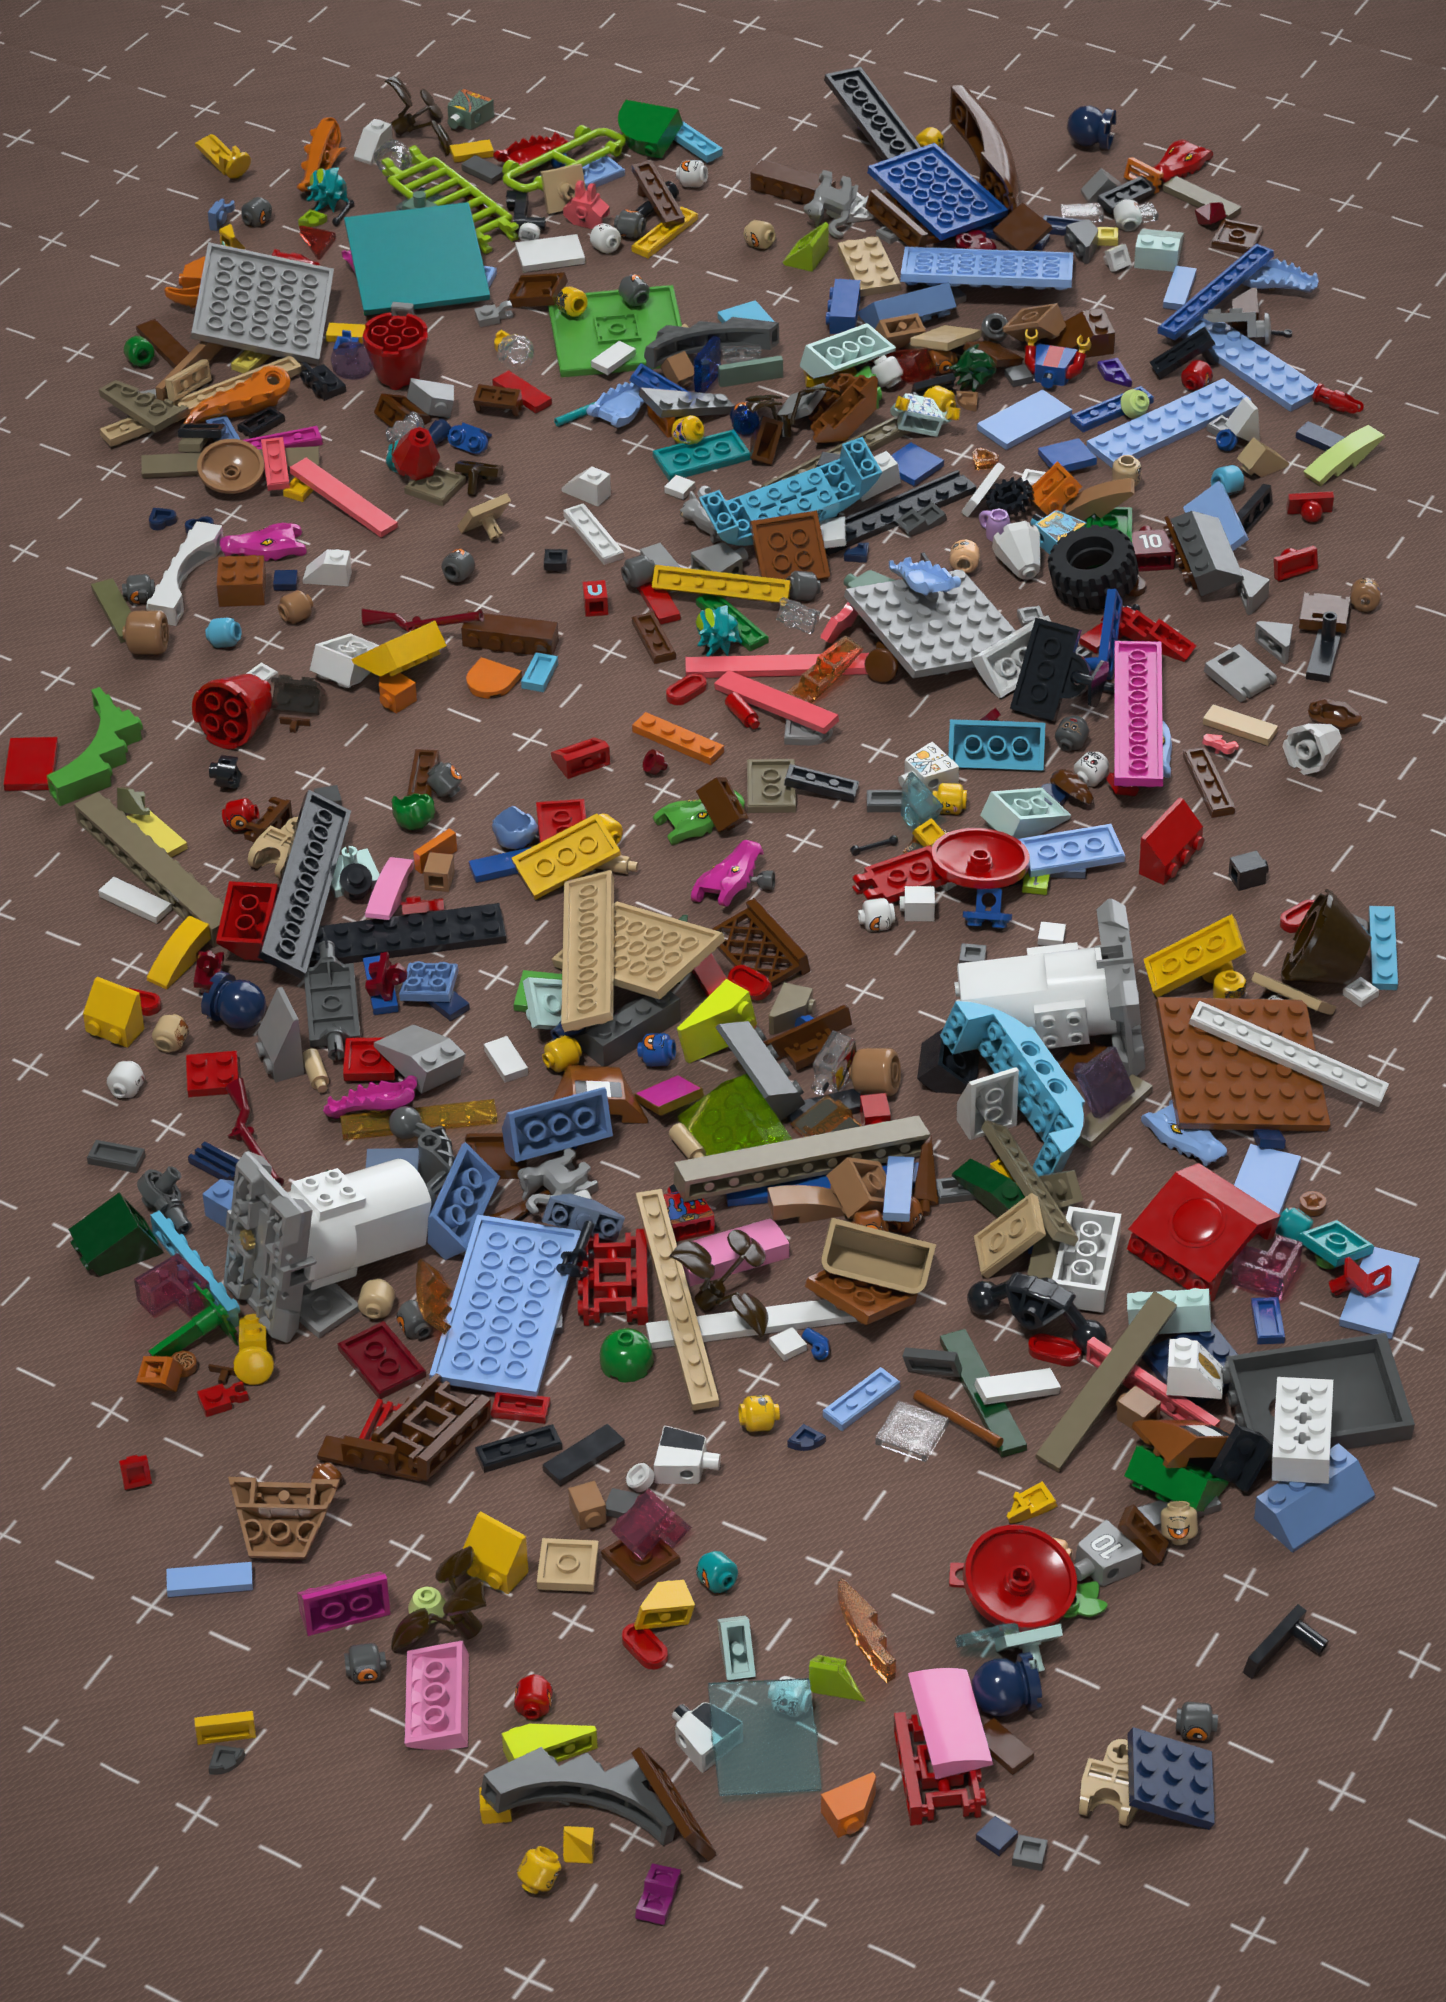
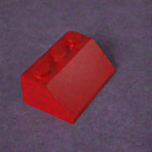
M1179 797L1141 837L1139 874L1162 885L1170 878H1174L1179 868L1183 864H1187L1196 850L1199 851L1204 843V837H1202L1203 825L1184 799Z
M229 881L216 943L244 960L263 961L257 958L277 894L278 884Z

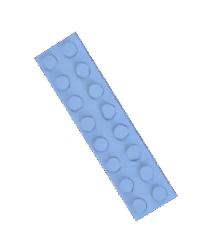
M1203 316L1180 336L1182 339H1186L1205 326L1215 342V345L1212 347L1219 357L1218 363L1290 412L1313 401L1312 396L1318 384L1225 322L1212 323L1204 319Z
M1223 378L1088 440L1086 447L1112 468L1114 461L1123 455H1131L1136 459L1207 427L1208 423L1221 415L1226 418L1231 416L1243 398L1247 397L1250 401L1251 399Z

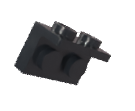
M306 362L301 363L300 378L302 382L307 384L314 394L321 397L324 401L347 392L346 385L325 364L311 368Z
M1236 1424L1209 1472L1214 1477L1234 1483L1242 1491L1248 1492L1266 1459L1269 1457L1273 1444L1260 1432Z

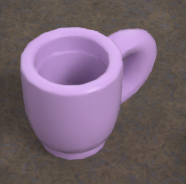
M1003 509L985 510L979 514V522L986 528V537L992 542L997 532L1001 535L1004 532L1003 528L1007 524H1011L1008 513Z

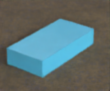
M535 653L521 680V688L544 692L558 665V656Z

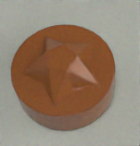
M1317 1191L1305 1192L1300 1197L1299 1208L1308 1216H1319L1326 1209V1198Z

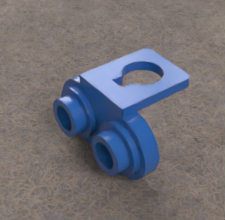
M462 423V425H455L449 430L448 441L454 447L473 454H481L488 446L486 436L491 437L492 434L480 428Z
M1001 888L977 889L976 912L963 911V918L967 920V925L982 926V921L990 919L992 927L1007 928V923L1012 921V914L1001 913ZM986 893H992L996 897V903L991 907V911H985L986 906L982 903V896Z

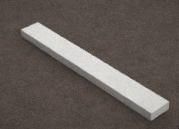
M1201 1001L1198 1002L1189 1021V1024L1377 1107L1380 1106L1389 1085L1387 1082Z
M825 1299L765 1307L769 1317L765 1334L782 1332L791 1327L797 1330L857 1321L853 1316L837 1309L835 1305ZM736 1311L696 1316L703 1342L758 1335ZM668 1320L646 1323L647 1336L652 1349L675 1346Z

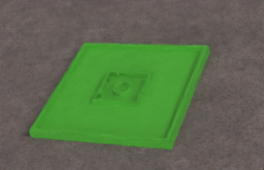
M673 285L650 287L647 302L640 306H630L619 295L618 290L585 293L588 305L584 313L577 317L562 313L556 304L548 306L561 378L605 374L592 368L591 360L618 341L635 348L636 355L611 373L635 371L640 363L647 366L644 351L647 345L656 340L657 332L666 325L682 326ZM659 365V366L656 367V368H650V369H661V365Z

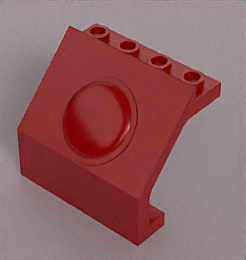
M1200 1163L1175 1172L1128 1228L1132 1234L1127 1250L1188 1290L1194 1288L1209 1289L1210 1302L1215 1300L1223 1274L1228 1266L1256 1234L1266 1240L1273 1238L1281 1215Z

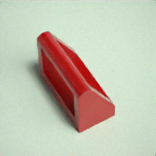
M593 737L551 752V757L565 777L570 779L610 765V746L606 741Z

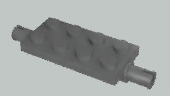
M327 940L328 948L325 947V941L319 944L320 959L314 967L307 968L304 976L310 1047L328 1046V1057L336 1060L335 1052H337L338 1060H340L345 1054L343 1044H345L346 1038H360L354 963L343 964L335 957V944Z

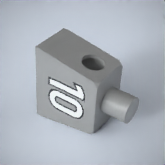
M1105 1520L1077 1545L1076 1564H1074L1077 1580L1081 1581L1090 1576L1100 1586H1105L1140 1571L1142 1551L1108 1520Z

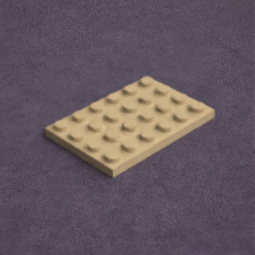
M615 902L614 985L661 999L725 941L723 933L621 902ZM563 949L552 958L554 967L560 969L563 966Z

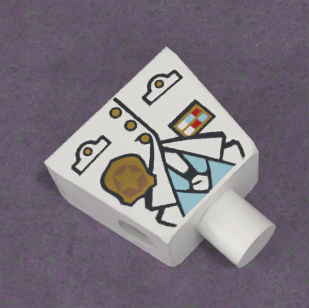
M931 742L906 758L904 774L898 777V781L903 789L914 786L922 794L927 795L933 793V791H938L941 783L959 784V766L937 745Z

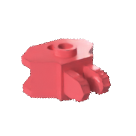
M581 180L576 183L575 197L571 198L563 208V215L573 225L593 229L598 224L603 223V218L610 214V207L600 198V194L596 193V185L593 183L589 184L586 191L584 182Z

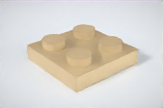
M542 1538L537 1589L594 1592L599 1541Z

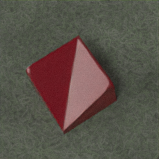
M1222 202L1209 203L1195 210L1197 221L1200 225H1210L1227 217Z

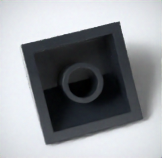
M941 1029L921 1044L917 1079L935 1093L962 1094L970 1081L977 1080L979 1055L972 1050L952 1054L940 1037L943 1030Z

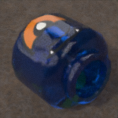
M747 402L736 404L730 412V421L733 429L742 435L753 433L760 421L757 410L752 413L746 407Z

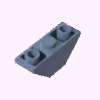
M574 1194L550 1196L541 1221L554 1226L579 1231L582 1230L585 1221H591L594 1224L591 1236L599 1233V1238L616 1242L625 1217L595 1200Z

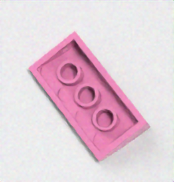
M463 1641L407 1651L406 1747L425 1750L468 1747L469 1654Z

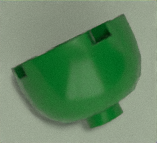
M625 1328L611 1332L604 1339L600 1348L601 1370L609 1378L610 1375L618 1378V1382L626 1383L640 1380L648 1374V1370L654 1364L650 1341L643 1333L635 1329Z

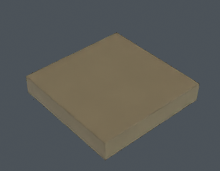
M436 466L433 476L417 481L411 480L404 487L405 494L443 507L466 483V476Z

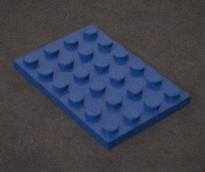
M936 143L868 166L867 173L940 241L1002 219L1008 215V209Z

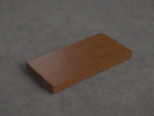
M638 1747L631 1752L684 1839L708 1862L717 1856V1852L665 1769L642 1747Z

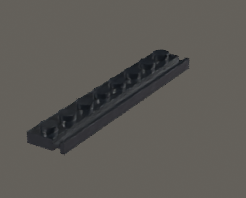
M956 470L845 517L846 545L825 548V552L827 555L834 554L898 526L895 521L911 509L919 512L932 502L939 508H942L968 497L976 492V485L964 475L961 476L960 471Z

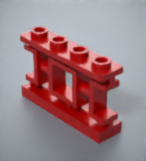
M636 1229V1236H631V1233H625V1242L599 1243V1233L593 1234L585 1251L588 1255L589 1249H594V1258L605 1259H594V1268H589V1261L578 1262L581 1271L583 1267H587L589 1270L587 1277H583V1280H578V1296H583V1300H578V1316H583L584 1326H589V1319H594V1323H600V1313L626 1312L627 1322H632V1318H637L638 1325H646L648 1323L647 1240L644 1229ZM631 1248H636V1267H631V1258L618 1257H631ZM626 1273V1281L600 1282L599 1274ZM632 1287H637V1306H632V1297L620 1296H632ZM589 1288H594V1297H607L594 1298V1307L589 1308Z
M906 1712L894 1713V1737L910 1826L922 1825V1817L934 1820L935 1807L961 1805L963 1817L969 1816L970 1812H974L975 1818L981 1817V1806H986L985 1789L979 1788L978 1782L982 1781L981 1768L935 1779L934 1773L927 1772L925 1760H930L927 1745H917V1753L913 1757L909 1732L912 1731L914 1742L925 1741L922 1726H919L917 1714L911 1715V1719H907ZM964 1774H967L971 1799H968L967 1789H950V1786L963 1785ZM918 1779H921L922 1789L938 1788L939 1790L938 1792L925 1793V1804H922Z

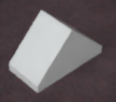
M1245 397L1225 424L1240 438L1251 441L1254 437L1260 441L1258 408Z

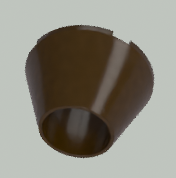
M1325 889L1326 895L1320 893L1303 918L1293 938L1295 943L1291 953L1287 952L1281 970V978L1283 980L1348 985L1359 971L1368 953L1372 937L1333 891Z

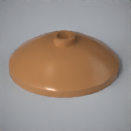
M239 439L219 440L210 444L201 452L197 462L198 475L201 481L214 491L227 494L240 493L252 488L260 481L264 473V459L260 451L246 441Z

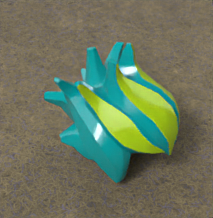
M320 168L315 170L310 176V186L307 189L311 190L312 193L307 198V201L314 200L319 202L315 211L318 212L329 204L334 212L336 203L340 199L347 203L349 202L346 182L338 175L339 168L327 170Z
M727 605L718 607L715 610L707 608L698 614L696 628L701 639L697 646L701 647L707 644L710 648L706 654L707 657L715 653L719 647L728 656L731 642L742 643L739 637L738 621L728 613Z

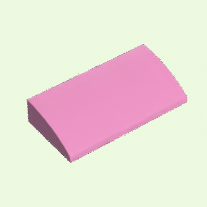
M772 1219L732 1229L744 1231L761 1244L766 1255L765 1261L761 1266L789 1258V1242L782 1230ZM732 1230L693 1240V1242L703 1246L712 1257L711 1264L715 1266V1273L710 1281L721 1278L740 1257L731 1249L727 1241V1236ZM744 1259L732 1274L756 1267L751 1266ZM683 1265L686 1280L690 1287L704 1283L705 1279L696 1276Z
M938 1668L908 1673L935 1779L993 1765L967 1670Z

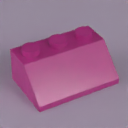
M380 1571L297 1592L299 1611L307 1636L391 1615L386 1574Z

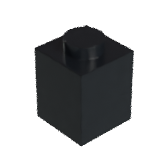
M1257 850L1230 857L1228 876L1238 891L1266 884V873L1269 872L1268 863L1265 859L1261 858Z

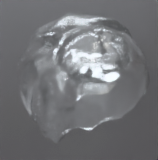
M396 139L384 143L374 154L375 162L381 172L386 169L381 160L387 157L401 171L408 169L412 164L410 149L403 142Z
M513 333L505 336L499 343L497 358L505 368L512 371H523L532 364L535 355L534 344L527 336Z
M412 411L404 417L403 421H396L393 427L386 429L385 436L387 441L391 444L401 439L411 429L417 427L425 429L423 420L416 412Z

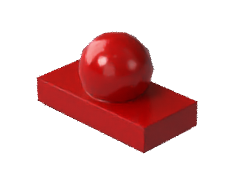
M1330 491L1288 494L1287 515L1301 514L1302 518L1307 522H1316L1321 518L1323 512H1332L1334 493Z
M1315 546L1300 550L1287 548L1280 556L1273 558L1274 578L1277 581L1318 569V552Z

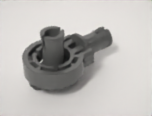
M168 1166L164 1173L153 1169L147 1170L137 1181L138 1190L143 1196L142 1202L154 1212L160 1210L165 1218H170L178 1234L186 1233L190 1230L192 1224L182 1211L184 1204L181 1200L180 1190L175 1184L181 1178V1173L172 1166Z

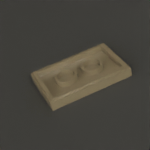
M795 759L747 760L748 813H796L795 788L784 785L789 765H795Z

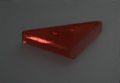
M302 225L299 227L301 236L318 260L323 257L336 240V233Z

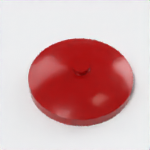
M964 828L948 832L934 842L931 850V864L934 870L944 879L969 888L994 889L1009 886L1021 880L1029 868L1030 856L1025 845L1009 834L992 829Z
M1004 1525L987 1531L974 1542L963 1566L964 1587L973 1606L988 1621L1006 1630L1024 1632L1053 1626L1068 1612L1076 1595L1077 1575L1070 1556L1054 1538L1033 1527Z

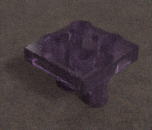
M1108 1047L1088 1063L1079 1062L1074 1066L1075 1076L1094 1118L1103 1117L1135 1092L1116 1047Z

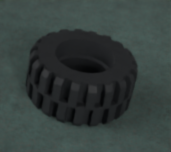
M1092 525L1089 528L1085 526L1080 527L1075 532L1072 530L1067 533L1066 537L1062 536L1058 540L1057 545L1053 546L1048 556V568L1055 594L1064 603H1069L1070 606L1075 608L1079 606L1085 610H1089V608L1101 609V606H1105L1107 589H1117L1121 599H1124L1125 594H1129L1132 591L1133 586H1135L1138 580L1139 568L1133 543L1122 531L1116 528L1112 529L1110 526L1104 525L1099 527L1098 525ZM1093 565H1102L1095 569L1083 570Z

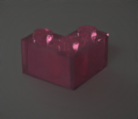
M1277 1235L1268 1252L1246 1245L1233 1261L1231 1284L1270 1297H1278L1279 1300H1282L1301 1265L1303 1243Z
M178 1253L134 1279L137 1301L152 1315L173 1303H176L189 1317L205 1309L193 1283L196 1282L202 1290L207 1288L210 1291L209 1282Z
M648 1489L636 1499L635 1504L625 1514L617 1519L615 1525L610 1530L632 1552L643 1559L661 1539L673 1548L692 1527L652 1490Z

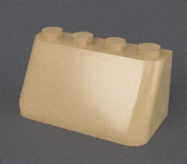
M831 1218L826 1233L821 1264L831 1274L908 1294H917L926 1286L936 1244Z

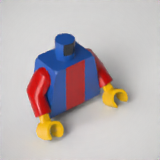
M1028 329L1025 331V340L1028 343L1025 346V365L1032 374H1035V382L1041 383L1044 388H1051L1053 385L1064 386L1069 379L1081 373L1086 358L1085 351L1091 348L1089 337L1085 344H1082V335L1077 338L1079 351L1077 352V349L1043 344L1034 346V343L1038 340L1037 329H1035V336L1033 337L1028 336Z

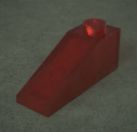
M928 348L896 350L885 355L886 358L894 356L903 369L901 378L906 382L930 379L929 376L937 371ZM880 357L870 360V366L874 367L875 363L873 361Z

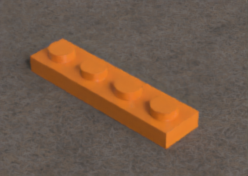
M647 712L632 725V732L708 765H712L724 753V745Z

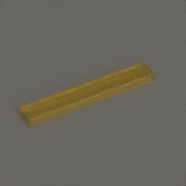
M494 1099L414 1108L420 1114L422 1123L431 1128L442 1126L445 1129L497 1123ZM394 1110L381 1113L371 1112L340 1116L343 1140L394 1135L389 1128V1118Z

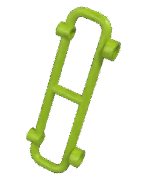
M580 125L575 130L574 140L519 166L517 162L512 160L506 161L502 168V173L504 174L503 182L508 187L520 192H532L537 189L543 191L541 176H537L530 184L519 183L513 180V178L552 159L567 166L581 164L584 167L608 154L617 157L621 154L626 139L622 134L608 128H598L591 131L590 128ZM599 136H606L616 141H608L604 148L577 161L563 155Z

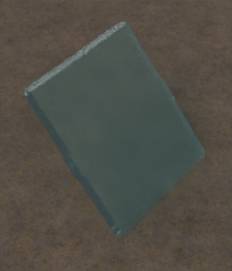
M809 1678L708 1683L712 1726L711 1742L715 1755L719 1796L821 1791L817 1750L818 1732L816 1724H814Z

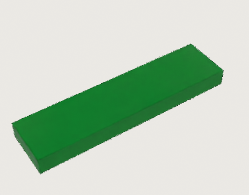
M703 595L696 599V605L701 610L707 608L715 610L718 607L727 605L728 613L738 621L739 637L742 640L740 644L751 652L769 643V637L722 596Z

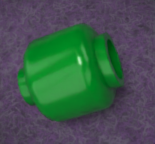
M133 336L124 345L125 357L135 366L144 367L150 364L155 356L153 345L144 337Z

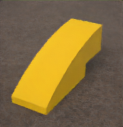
M188 916L160 951L147 975V981L168 989L197 961L196 953L211 939L209 924Z

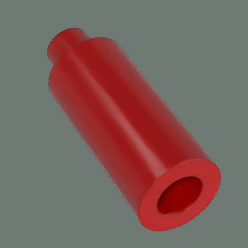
M733 692L729 694L725 699V705L745 727L758 728L760 722L758 721L757 713L738 693Z

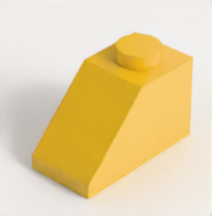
M685 1581L658 1582L640 1606L634 1624L635 1629L688 1625L695 1603Z

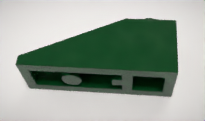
M971 1158L952 1173V1177L996 1217H1000L1025 1198L1019 1186L1009 1177Z

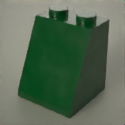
M120 1192L68 1229L73 1238L70 1241L71 1245L77 1253L82 1254L80 1258L81 1263L88 1271L93 1269L100 1277L164 1253L145 1218Z

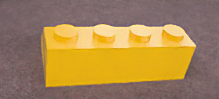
M433 621L379 645L351 660L353 664L378 676L389 673L392 677L440 655L439 650L447 645L436 621Z

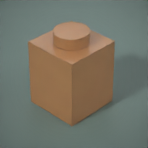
M685 351L667 358L661 365L666 378L682 388L693 383L692 379L697 374Z
M429 852L424 868L425 890L449 892L455 874L454 855Z
M1134 1386L1129 1392L1123 1393L1119 1397L1116 1404L1117 1420L1132 1430L1131 1426L1135 1421L1160 1420L1161 1402L1140 1388Z
M595 1481L568 1488L569 1507L580 1531L607 1523L606 1504Z

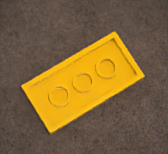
M596 813L511 859L536 900L563 886L565 881L576 879L620 856L621 852Z
M1231 914L1143 960L1152 991L1156 997H1160L1245 954L1246 950L1237 921Z

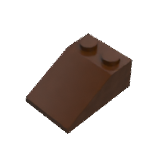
M1103 308L1082 311L1064 321L1066 327L1054 339L1041 338L1043 345L1077 349L1078 352L1077 338L1082 335V344L1087 343L1088 337L1091 341V348L1085 351L1086 358L1114 354L1115 331Z

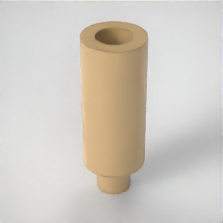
M620 855L595 869L612 870V872L628 874L629 871L637 872L639 863L631 861V857Z
M308 1049L302 1053L305 1070L311 1086L317 1089L318 1092L324 1093L328 1089V1075L318 1050Z
M675 1124L669 1130V1137L688 1159L705 1156V1149L684 1124Z

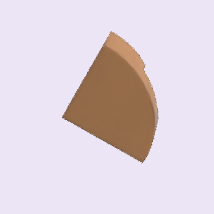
M957 391V403L964 409L976 412L978 392Z

